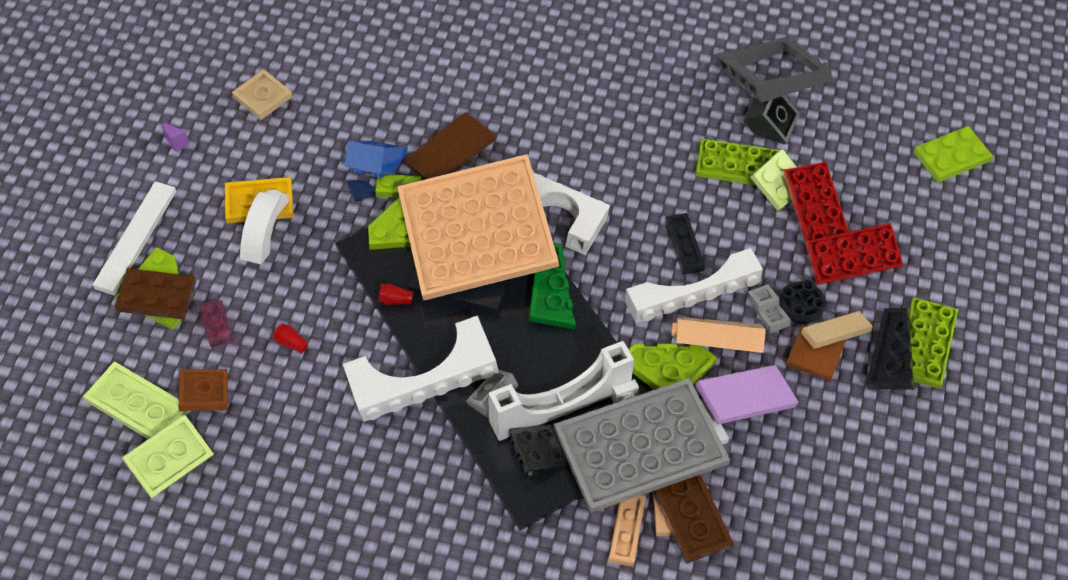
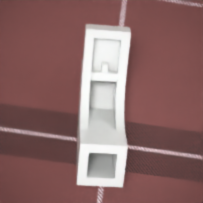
M267 190L266 193H258L245 221L240 247L241 260L262 264L268 257L273 226L277 216L289 202L288 194L281 193L278 190Z

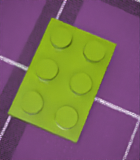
M969 126L915 147L913 152L937 183L988 163L993 158V155Z

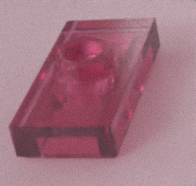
M219 300L200 305L210 348L233 342L223 301Z

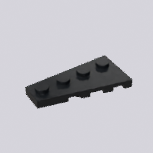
M907 308L884 309L866 380L868 389L914 390L910 313Z

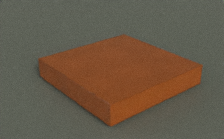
M801 325L786 366L831 382L846 340L814 349L801 334L803 327H806Z
M228 369L179 370V411H227Z

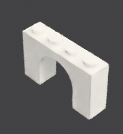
M533 172L542 206L562 207L568 210L575 218V222L568 232L565 247L586 255L607 220L610 205Z

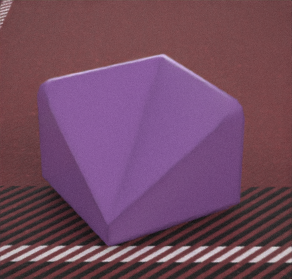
M167 123L162 124L165 139L173 151L176 152L189 146L185 131Z

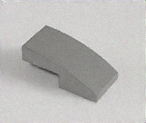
M768 284L748 291L749 299L769 333L790 326L791 319L780 307L779 297Z

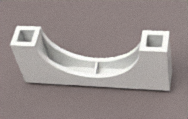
M478 316L455 324L457 339L452 352L439 366L424 374L412 377L388 376L374 369L366 356L344 363L343 366L363 422L375 420L381 415L397 412L403 407L414 403H422L433 396L444 395L450 390L468 386L472 382L487 379L499 373L496 359Z
M624 341L601 349L599 357L589 369L574 380L553 390L538 394H520L510 384L489 392V422L498 440L501 441L511 437L510 429L538 426L612 397L614 386L631 381L634 359Z

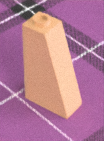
M677 317V323H672L671 336L675 337L676 343L764 353L766 329L761 324Z

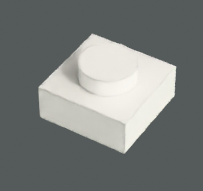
M634 379L613 387L611 399L614 404L638 396L639 386Z

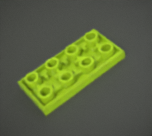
M701 139L695 177L757 186L750 176L780 150Z
M913 297L909 313L914 382L941 389L959 309Z

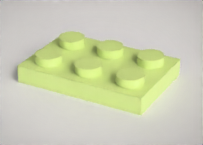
M184 415L122 457V460L152 499L214 454L186 415Z

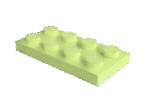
M115 361L83 396L87 403L147 439H150L182 416H187L190 412L179 411L178 398Z

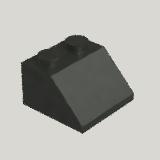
M786 96L762 103L754 97L743 121L755 135L781 144H787L800 113Z

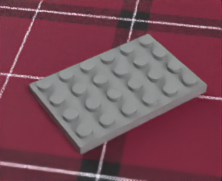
M690 379L554 424L556 435L591 513L730 463V458Z

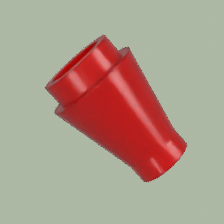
M387 282V285L381 284L378 302L384 303V305H411L413 291Z
M281 323L272 336L276 340V344L295 350L300 354L309 345V342L290 324Z

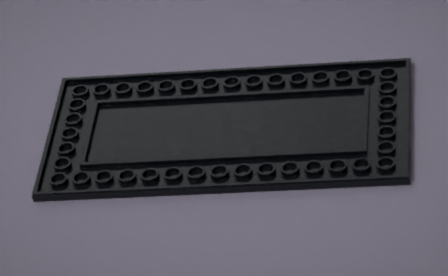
M368 228L335 243L337 250L418 375L436 368L445 361L456 343L457 329L455 324L475 316L479 318L496 359L498 369L513 374L518 383L515 391L520 394L543 393L574 380L594 364L600 355L601 349L617 343L566 272V279H568L569 297L572 300L573 306L572 314L575 317L576 323L574 329L528 321L534 273L509 279L497 313L440 298L423 300L422 294L413 292L411 305H384V303L378 302L381 284L387 285L388 282L409 290L408 286L416 269L411 247L370 250ZM632 373L631 380L635 379L639 386L638 396L653 391L649 385ZM486 379L477 380L465 387L455 388L444 395L433 396L519 531L583 497L570 464L567 467L538 470V475L531 479L524 474L525 470L522 466L524 463H519L516 450L510 443L511 437L499 441L489 422V417L484 416L466 402ZM612 397L538 426L551 425L559 442L554 430V424L614 404L611 399Z

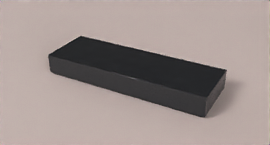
M687 213L666 216L665 223L682 274L705 271V264Z

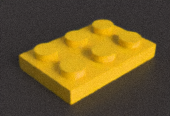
M291 177L225 183L226 223L245 222L250 207L258 193H266L267 190H278L289 195L288 204L276 219L294 218Z

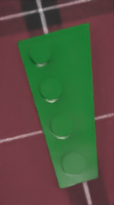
M553 242L559 267L534 273L528 321L574 329L576 323L575 317L572 314L573 306L572 300L569 297V283L565 274L566 266L562 244Z

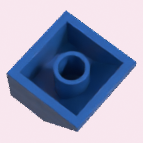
M348 141L345 167L353 168L354 173L366 174L367 171L371 172L373 177L384 178V174L394 173L408 152V148L377 141Z

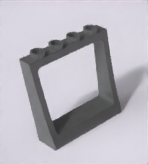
M786 37L744 49L717 54L722 70L761 103L833 81L831 68L826 62L821 64L817 55L811 56L806 47L800 48L796 40L790 41ZM782 52H788L811 69L812 72L774 80H761L745 66Z

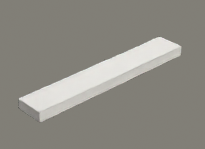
M154 182L94 281L93 287L95 290L115 296L123 282L127 268L131 269L174 197L176 193L175 187Z

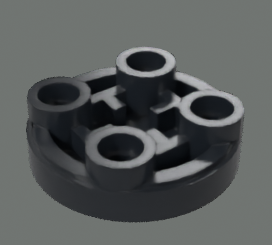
M807 279L803 282H793L784 287L779 298V305L791 321L799 324H809L817 321L823 315L826 299L822 291L816 287L814 281Z

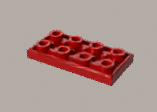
M826 161L784 170V178L805 242L849 232Z
M891 223L805 242L817 286L904 266Z

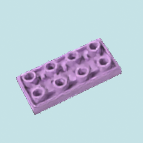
M776 365L700 380L696 384V388L717 424L794 408L799 403Z

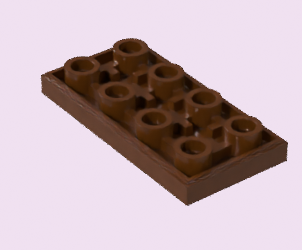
M465 112L404 159V164L418 176H421L423 180L454 173L496 140V134Z

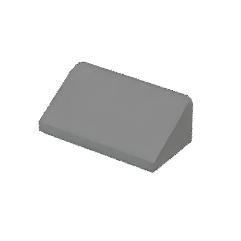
M498 369L499 373L487 378L467 399V404L484 416L489 417V392L512 384L514 390L518 387V383L512 373Z

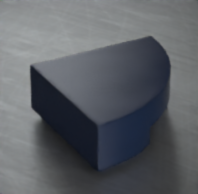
M361 180L347 181V186L355 202L376 195L375 189L367 182Z

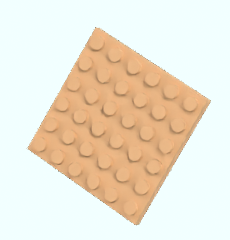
M528 154L397 186L423 300L559 267V261Z

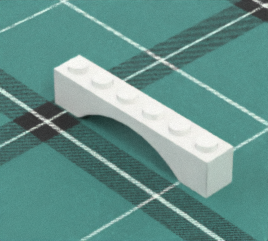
M750 248L731 254L726 263L716 273L697 283L685 286H663L646 282L626 289L625 303L635 323L649 321L656 316L670 314L677 309L691 307L698 302L712 300L719 295L730 294L746 286H754L760 282L763 268Z

